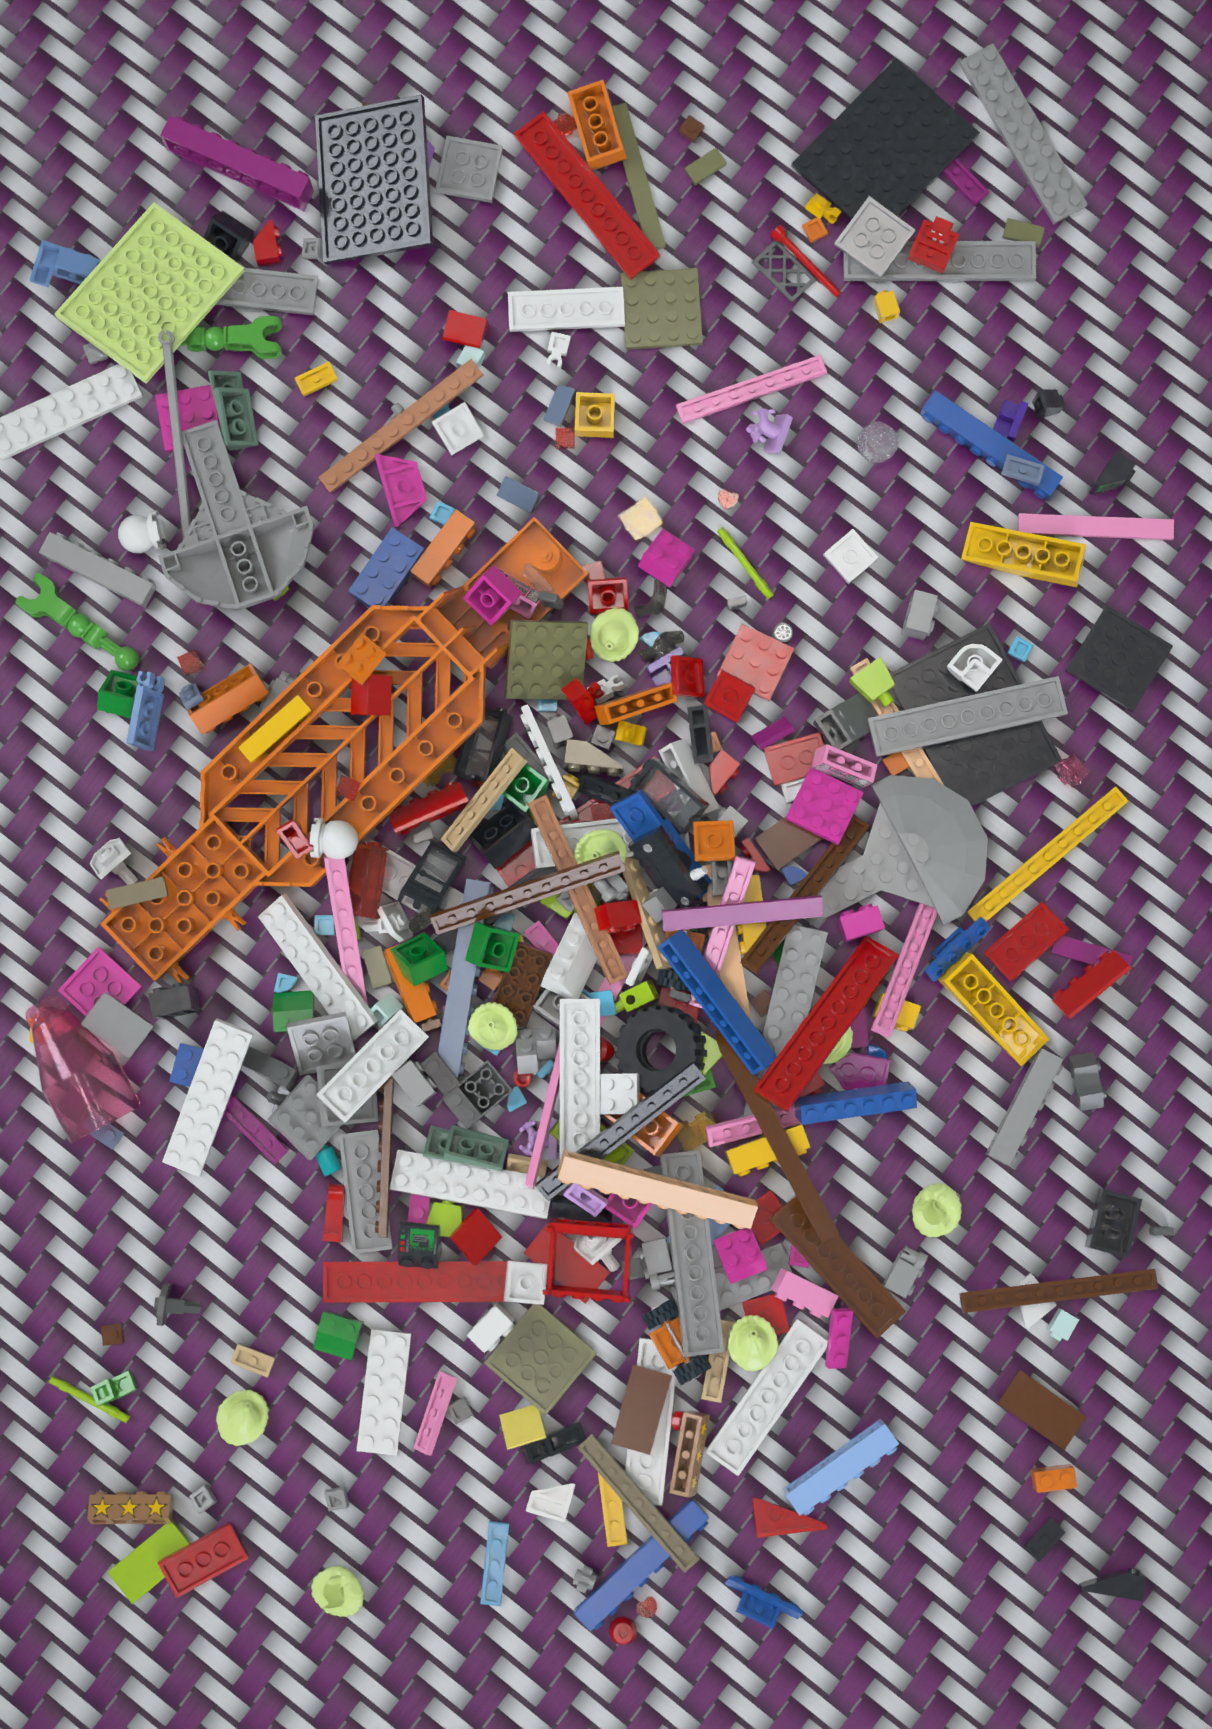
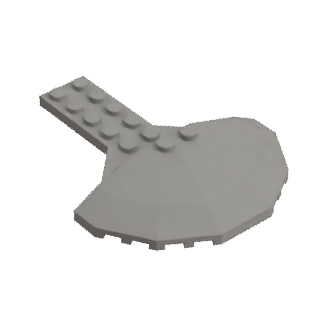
M217 420L182 431V441L202 499V504L177 550L158 556L164 576L196 603L234 611L278 597L305 566L314 532V525L308 507L304 506L287 512L240 490Z
M890 775L872 784L871 787L880 805L864 854L840 866L818 894V896H822L823 916L807 918L810 926L879 891L933 907L943 925L963 916L985 881L988 837L969 801L933 778Z

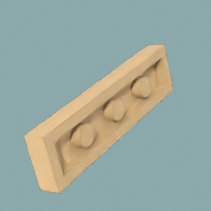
M721 1319L724 1352L713 1353L708 1356V1361L712 1368L705 1373L701 1399L721 1403L730 1356L727 1348L729 1344L728 1338L735 1322Z

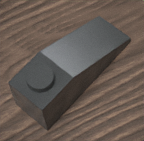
M250 1046L242 1066L288 1092L291 1091L300 1076L295 1069Z

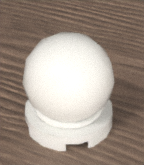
M157 510L149 512L148 518L142 515L126 517L118 529V538L121 545L132 553L146 552L152 546L156 550L165 549L166 544H162V539L166 538L162 519H157L159 512Z
M314 818L316 825L312 824L310 844L314 845V851H310L311 857L320 858L322 853L332 859H344L356 850L358 834L350 823L336 820L325 824L323 818Z

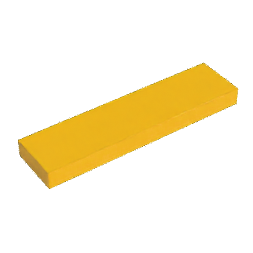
M297 695L238 748L253 763L312 710Z
M598 1473L607 1546L628 1544L622 1499Z

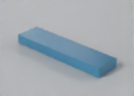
M489 1521L480 1604L501 1606L509 1523Z

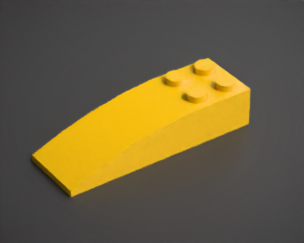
M970 522L961 560L1019 576L1077 587L1086 554V544Z
M966 952L938 978L940 983L1020 1066H1023L1049 1040L1047 1035L973 954Z

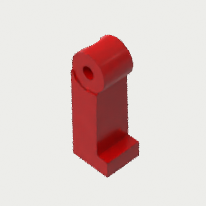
M329 1184L322 1241H343L345 1185Z

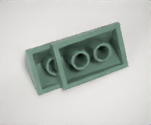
M208 371L225 446L229 451L258 446L249 389L243 388L241 372Z
M431 1125L423 1156L502 1171L509 1140L451 1125L450 1130Z

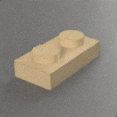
M509 1153L506 1170L527 1174L531 1157ZM547 1160L541 1161L538 1173L540 1177L546 1175Z
M237 1344L230 1363L269 1377L276 1357L242 1344Z

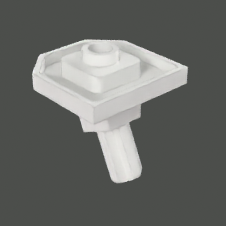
M120 838L109 840L94 853L90 865L100 879L112 871L115 875L118 874L127 885L134 884L138 880L123 861L131 852Z
M399 901L380 906L376 910L381 918L365 920L362 925L365 932L379 931V933H389L398 942H403L413 937V927Z
M576 1236L574 1243L575 1251L591 1265H594L601 1259L610 1272L616 1271L620 1266L611 1254V1249L622 1240L621 1238Z

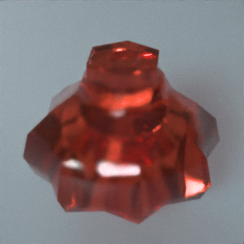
M569 113L559 114L557 119L554 120V124L563 135H572L573 131L577 129L575 118L571 117Z

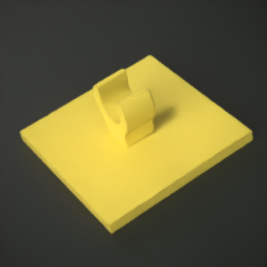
M533 1405L499 1415L507 1450L546 1438L540 1411Z

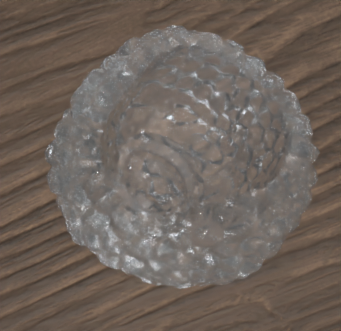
M883 422L871 423L859 434L857 442L859 452L869 463H881L894 455L898 448L899 435H897L893 428Z

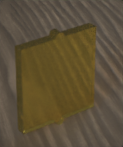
M646 497L618 515L625 526V531L630 533L635 542L664 524L656 512L657 509L653 508Z

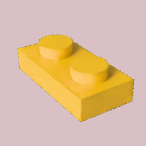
M326 362L295 377V380L303 397L338 381V378L330 362Z

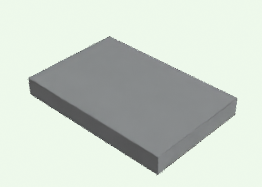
M105 991L81 1022L82 1026L129 1058L154 1027Z

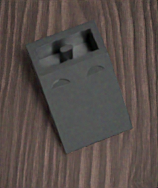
M858 693L816 718L813 724L818 732H820L826 744L844 750L870 733L867 719L878 715L869 701Z
M487 1060L446 1094L442 1100L465 1128L469 1129L513 1090Z

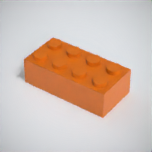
M604 80L567 92L590 169L595 170L627 159Z
M250 663L201 693L204 701L187 712L201 734L210 733L220 723L230 721L236 713L246 711L250 707L249 705L264 700L269 692Z
M639 1091L641 1102L647 1096ZM663 1111L631 1137L653 1155L660 1157L684 1125L667 1111ZM624 1114L603 1115L614 1123Z

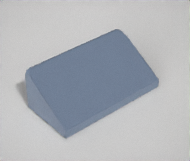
M558 385L543 420L561 427L575 396L576 389Z
M507 476L504 477L497 493L498 497L529 513L532 512L540 497L538 492Z

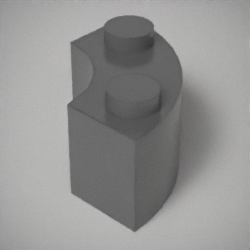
M1093 1052L1069 1056L1071 1078L1075 1079L1077 1090H1074L1080 1111L1104 1107V1099L1107 1098L1105 1087L1101 1086L1098 1071H1101L1099 1060L1095 1059Z

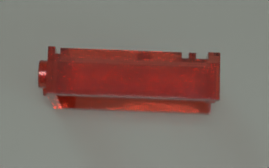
M362 841V845L357 844L356 850L353 852L349 890L354 916L379 918V914L376 913L377 909H379L378 903H380L388 854L386 851H389V848L382 847L383 843Z

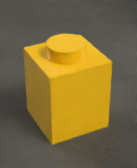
M883 290L878 292L874 297L873 304L879 323L897 319L900 310L894 291L888 292Z

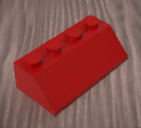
M453 781L446 784L443 790L438 791V789L428 792L427 797L422 799L416 797L410 800L409 804L404 807L398 805L388 816L395 833L400 837L411 832L412 829L421 826L422 821L432 823L464 809L469 801L461 783Z
M1106 950L1098 957L1100 959L1095 965L1090 963L1083 969L1085 973L1082 976L1078 977L1076 975L1068 982L1070 986L1065 990L1060 988L1052 995L1054 999L1051 1002L1066 1019L1074 1017L1132 969L1116 951L1112 950L1109 952Z

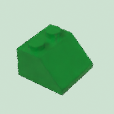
M111 669L98 691L97 710L131 718L136 688L139 684L136 681L137 676Z
M526 763L502 794L524 812L531 813L527 803L546 795L549 780Z
M475 922L465 961L476 966L510 973L520 934Z
M425 932L390 949L403 976L413 986L421 984L448 970L445 952Z
M311 990L274 993V1032H288L287 1023L316 1018L314 993Z
M328 1310L323 1311L313 1349L352 1361L364 1321Z

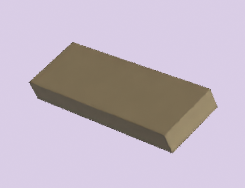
M165 876L105 890L110 910L169 896Z

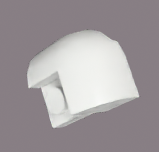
M970 644L959 650L947 665V669L959 681H963L977 692L1003 659L982 644Z

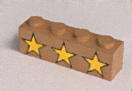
M692 1410L683 1412L669 1493L687 1498L696 1495L710 1418L709 1414Z
M163 1491L156 1492V1494L136 1492V1495H128L127 1492H116V1495H108L107 1492H96V1495H90L87 1519L91 1524H172L174 1499L171 1494Z

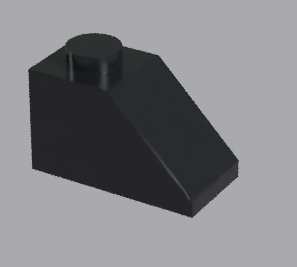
M1057 389L1038 390L1032 400L1037 419L1061 412L1064 400L1062 395H1059Z

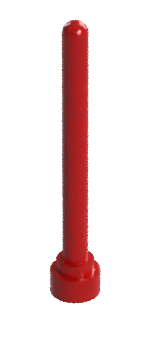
M782 225L775 228L770 236L775 241L782 242L835 297L840 296V290L787 237L786 229Z

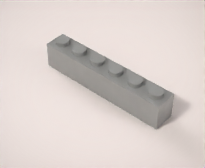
M49 532L39 551L43 557L146 608L156 589L152 584L153 580L144 575L141 578L136 576L134 570L128 567L123 569L118 566L119 563L110 558L105 560L101 558L100 553L92 549L89 552L83 549L84 545L76 541L73 543L67 541V537L57 532L55 535Z
M1044 1049L1037 1051L985 1155L1006 1166L1015 1163L1019 1155L1017 1153L1019 1146H1023L1028 1136L1025 1134L1028 1128L1034 1126L1037 1120L1035 1115L1038 1110H1042L1046 1102L1044 1100L1046 1093H1050L1055 1083L1052 1081L1055 1075H1059L1064 1065L1061 1064L1063 1059Z

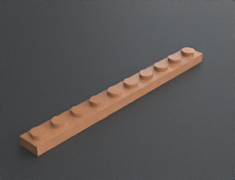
M470 359L318 478L327 490L333 493L373 462L375 454L382 455L483 377V373L474 361Z
M542 796L527 803L557 871L577 865L547 796ZM587 884L568 890L567 893L609 985L628 977L608 931H599L594 910L597 906Z

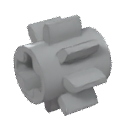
M584 1566L583 1570L577 1569L573 1584L577 1585V1591L586 1593L587 1589H593L597 1575L592 1574V1568Z

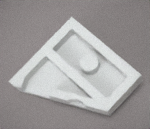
M1029 1273L1015 1286L1039 1282ZM1049 1302L1020 1306L1024 1327L1029 1329L1057 1304Z
M575 1484L531 1491L526 1512L565 1523Z

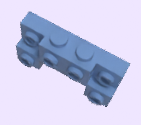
M42 240L31 273L30 282L49 288L52 276L54 275L81 284L102 260L94 258L89 254L77 252L72 248H65Z

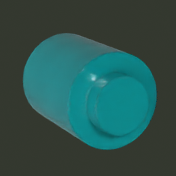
M325 1145L315 1155L325 1177L342 1169V1165L333 1147L328 1148Z

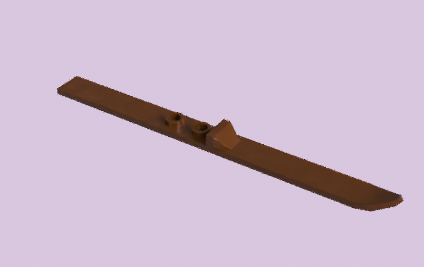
M717 1028L716 1036L720 1053L821 1244L839 1236L840 1233L771 1103L754 1092V1088L759 1082L756 1075L751 1074Z

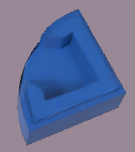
M795 866L781 868L790 886L801 881L807 875L802 869Z
M868 1044V1055L889 1059L883 1048L875 1044Z

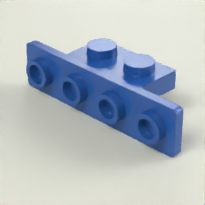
M983 917L975 921L966 931L959 927L931 953L935 960L925 969V972L933 982L940 978L990 930Z
M729 1576L725 1582V1585L742 1592L736 1612L771 1629L775 1627L780 1611L796 1619L800 1618L804 1612L799 1609L797 1604L787 1603L776 1594H768L762 1591L763 1589L758 1585L745 1583L744 1579L739 1576Z

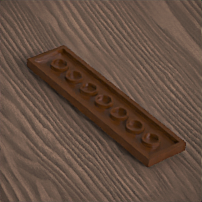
M796 1195L769 1219L876 1339L906 1312L839 1236L821 1244Z

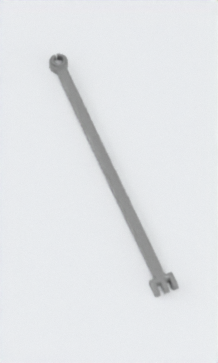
M163 330L159 333L158 340L163 346L184 540L186 531L191 524L172 348L175 336L167 330L166 334L169 335V340L163 341V336L165 335Z

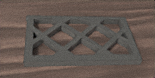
M775 240L752 262L791 303L817 281L781 243ZM777 246L783 252V255H772V249ZM761 259H769V269H764L758 262ZM772 259H783V269H772ZM786 259L794 262L797 265V269H786ZM783 273V283H778L771 274ZM786 273H797V283H786ZM800 273H805L811 280L807 283H800ZM786 287H797V293L792 297L786 291Z

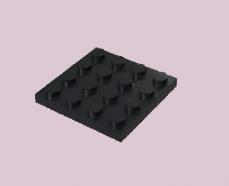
M1106 605L1065 672L1133 712L1173 645Z

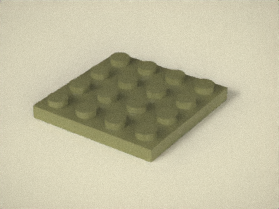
M697 268L640 272L631 280L625 273H621L626 350L703 345Z
M511 620L504 697L506 699L567 700L561 691L563 687L575 678L583 685L589 624L587 622Z
M533 1304L484 1364L546 1416L597 1352L541 1304Z

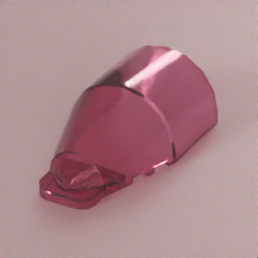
M48 997L31 1006L26 1011L25 1017L32 1030L42 1092L70 1144L142 1105L114 1052L107 1048L96 1035L81 1025V1021L67 1009L60 997Z

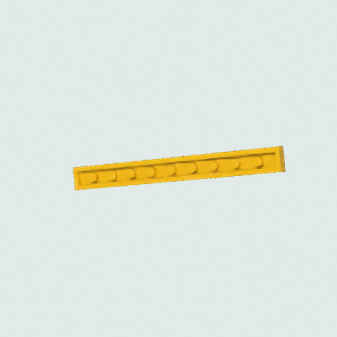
M1114 787L966 913L974 922L980 917H983L985 921L989 920L1123 807L1128 800L1117 787Z

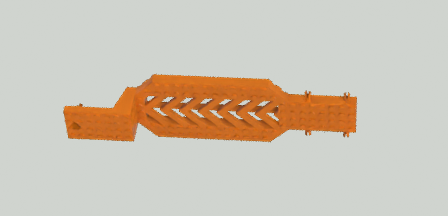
M535 517L463 586L443 592L429 606L372 605L201 771V816L199 829L178 849L166 837H163L161 840L165 846L161 843H157L156 846L168 858L146 879L151 880L165 876L169 896L110 910L106 898L101 897L99 899L111 911L110 915L101 923L102 927L154 981L161 980L168 973L178 983L184 982L181 977L188 980L190 976L180 968L178 962L223 919H227L239 931L241 927L237 921L242 925H245L247 922L238 915L235 907L257 886L312 887L326 875L324 856L326 855L322 853L320 858L310 856L309 851L296 859L290 850L280 860V835L276 831V828L281 826V809L294 797L293 819L300 822L302 831L310 840L311 831L308 833L309 782L321 770V818L324 819L325 824L336 820L350 823L355 828L358 834V843H360L485 722L486 666L492 669L508 654L511 620L542 621L554 608L544 607L540 601L530 619L509 608L491 626L463 599L464 596L493 565L539 592L559 595L562 601L589 575ZM409 629H423L435 643H404L397 641ZM361 633L365 634L387 653L385 657L430 658L417 671L374 670L371 673L392 676V685L402 686L391 696V716H379L378 766L366 778V727L377 716L371 715L360 726L311 725L324 712H351V698L339 697L351 687L352 677L337 663ZM436 660L435 711L422 723L423 672ZM452 660L464 672V683L450 696ZM408 687L407 738L393 751L394 700ZM299 695L312 711L251 763L238 747ZM296 739L345 740L331 754L282 753ZM351 742L350 793L337 805L338 754ZM268 766L317 767L303 781L254 780ZM239 794L288 795L276 808L227 807ZM225 821L260 823L247 836H239ZM264 825L265 863L252 850L253 836Z

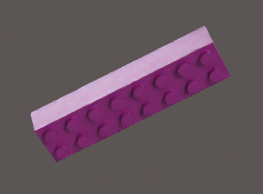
M170 115L160 136L167 151L303 212L314 193L310 178L305 172H296L285 163L278 164L267 155L261 156L249 147H246V149L240 147L234 140L229 139L227 141L216 132L209 133L198 124L191 125L180 116L173 117Z

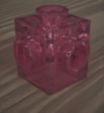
M1073 753L1068 758L1061 760L1055 769L1060 774L1057 778L1064 785L1068 783L1072 788L1075 785L1081 784L1085 776L1090 773Z

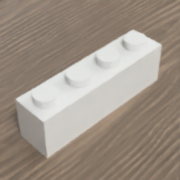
M686 738L672 742L659 750L665 765L710 804L699 819L720 809L699 764H694L693 752ZM685 793L680 795L685 805L690 797Z

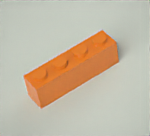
M456 509L410 570L411 575L429 588L432 585L436 586L442 578L440 575L444 569L448 570L451 567L453 557L456 554L459 555L464 549L465 545L463 544L467 539L470 540L476 533L475 522Z
M672 682L662 683L594 707L600 725H608L677 702L678 699L676 695H672Z
M391 948L386 949L383 953L409 1018L417 1024L428 1018L435 1017L437 1015L435 1011H438L435 1001L429 997L430 988L428 983L422 982L413 986L403 976L391 953Z

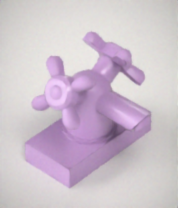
M763 408L759 411H753L752 415H760L759 423L750 424L746 428V431L750 433L753 439V443H757L758 440L764 443L766 439L761 436L763 434L768 437L763 451L768 454L781 453L793 417L788 414L776 415L774 422L768 420V414L776 413L774 409L768 410Z
M551 1119L549 1131L558 1119ZM535 1120L526 1122L519 1129L520 1132L526 1130L528 1133V1144L526 1147L520 1145L519 1149L525 1155L531 1157L538 1132L533 1127V1125L537 1124ZM548 1133L545 1147L549 1148V1159H557L558 1140Z
M576 1183L570 1184L563 1194L594 1217L608 1203V1200L602 1196L604 1193L600 1192L599 1189H585Z

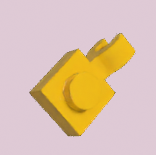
M817 193L805 206V209L817 218L821 219L823 216L831 224H834L838 219L837 217L841 214L838 208H830L832 204Z

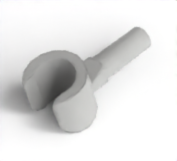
M396 403L391 407L394 414L391 415L383 426L404 411L401 404Z

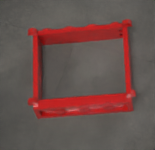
M553 1218L551 1225L546 1226V1231L550 1232L547 1290L543 1289V1295L552 1294L555 1297L569 1295L574 1299L591 1297L595 1301L612 1299V1302L616 1303L630 1302L629 1288L632 1239L634 1238L633 1225ZM557 1233L626 1239L623 1291L554 1285Z

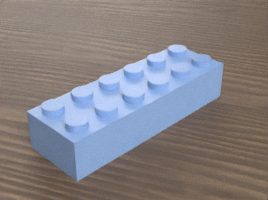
M879 1419L786 1486L783 1491L798 1514L802 1515L804 1513V1515H807L815 1509V1504L827 1501L833 1491L836 1489L840 1491L848 1485L847 1481L851 1478L857 1479L864 1473L863 1470L865 1468L877 1465L881 1461L880 1457L885 1454L888 1456L896 1451V1446L899 1443L885 1423Z

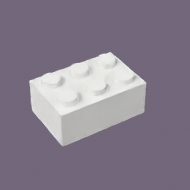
M497 1302L469 1331L467 1336L484 1353L487 1350L491 1352L501 1340L499 1337L501 1335L506 1337L514 1327L513 1322L515 1318Z

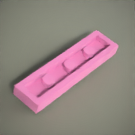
M443 1371L438 1373L413 1447L426 1455L432 1456L457 1377Z

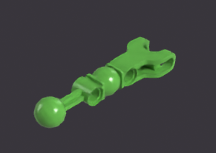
M259 316L249 325L224 326V330L216 326L209 327L207 330H205V327H196L181 345H187V349L193 352L207 351V348L212 351H219L225 347L226 351H252L261 359H275L282 355V349L278 343L266 341L265 338L271 333L279 332L282 328V321L276 316Z
M36 573L33 577L35 583L41 588L40 595L37 598L30 600L19 596L15 600L18 607L30 616H48L66 628L72 636L82 638L84 642L97 650L98 647H101L115 657L114 661L119 669L129 671L137 667L139 654L134 648L129 646L120 647L108 639V633L103 628L91 622L87 615L78 613L77 610L58 598L56 586L42 574Z

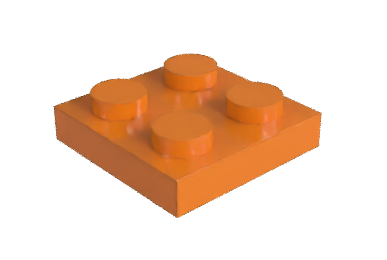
M361 633L337 664L362 685L387 653L365 634Z
M733 820L693 822L695 862L735 860Z

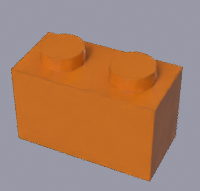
M1071 1464L1030 1469L1033 1490L1037 1493L1077 1488L1075 1467Z

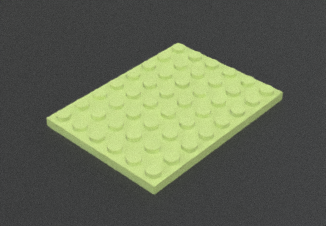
M153 202L55 312V316L147 384L164 364L163 346L158 340L159 333L163 330L165 331L163 341L169 340V335L166 334L167 330L174 334L175 341L172 344L174 353L245 270L233 259Z

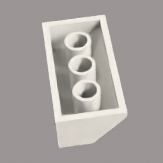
M575 912L541 983V987L568 999H579L597 961V956Z

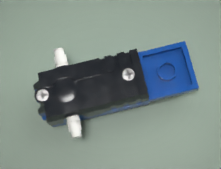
M642 789L610 807L614 816L632 839L628 845L629 850L633 851L636 860H639V864L645 868L646 874L656 886V889L650 892L649 895L664 887L677 903L676 907L684 908L689 907L694 900H700L708 892L707 887L712 882L707 875L708 869L706 866H701L698 861L695 862V856L669 819H662Z

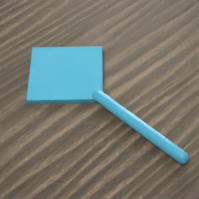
M583 988L582 992L589 999H600V1017L617 1014L612 990L590 993Z

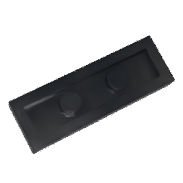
M587 772L582 774L578 790L580 793L610 805L636 793Z

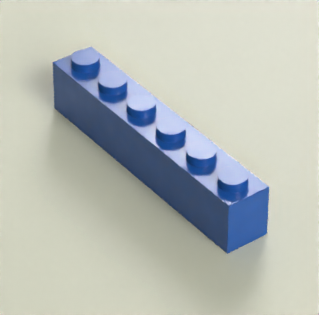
M908 1081L798 1097L794 1103L795 1117L804 1125L917 1108L916 1088Z

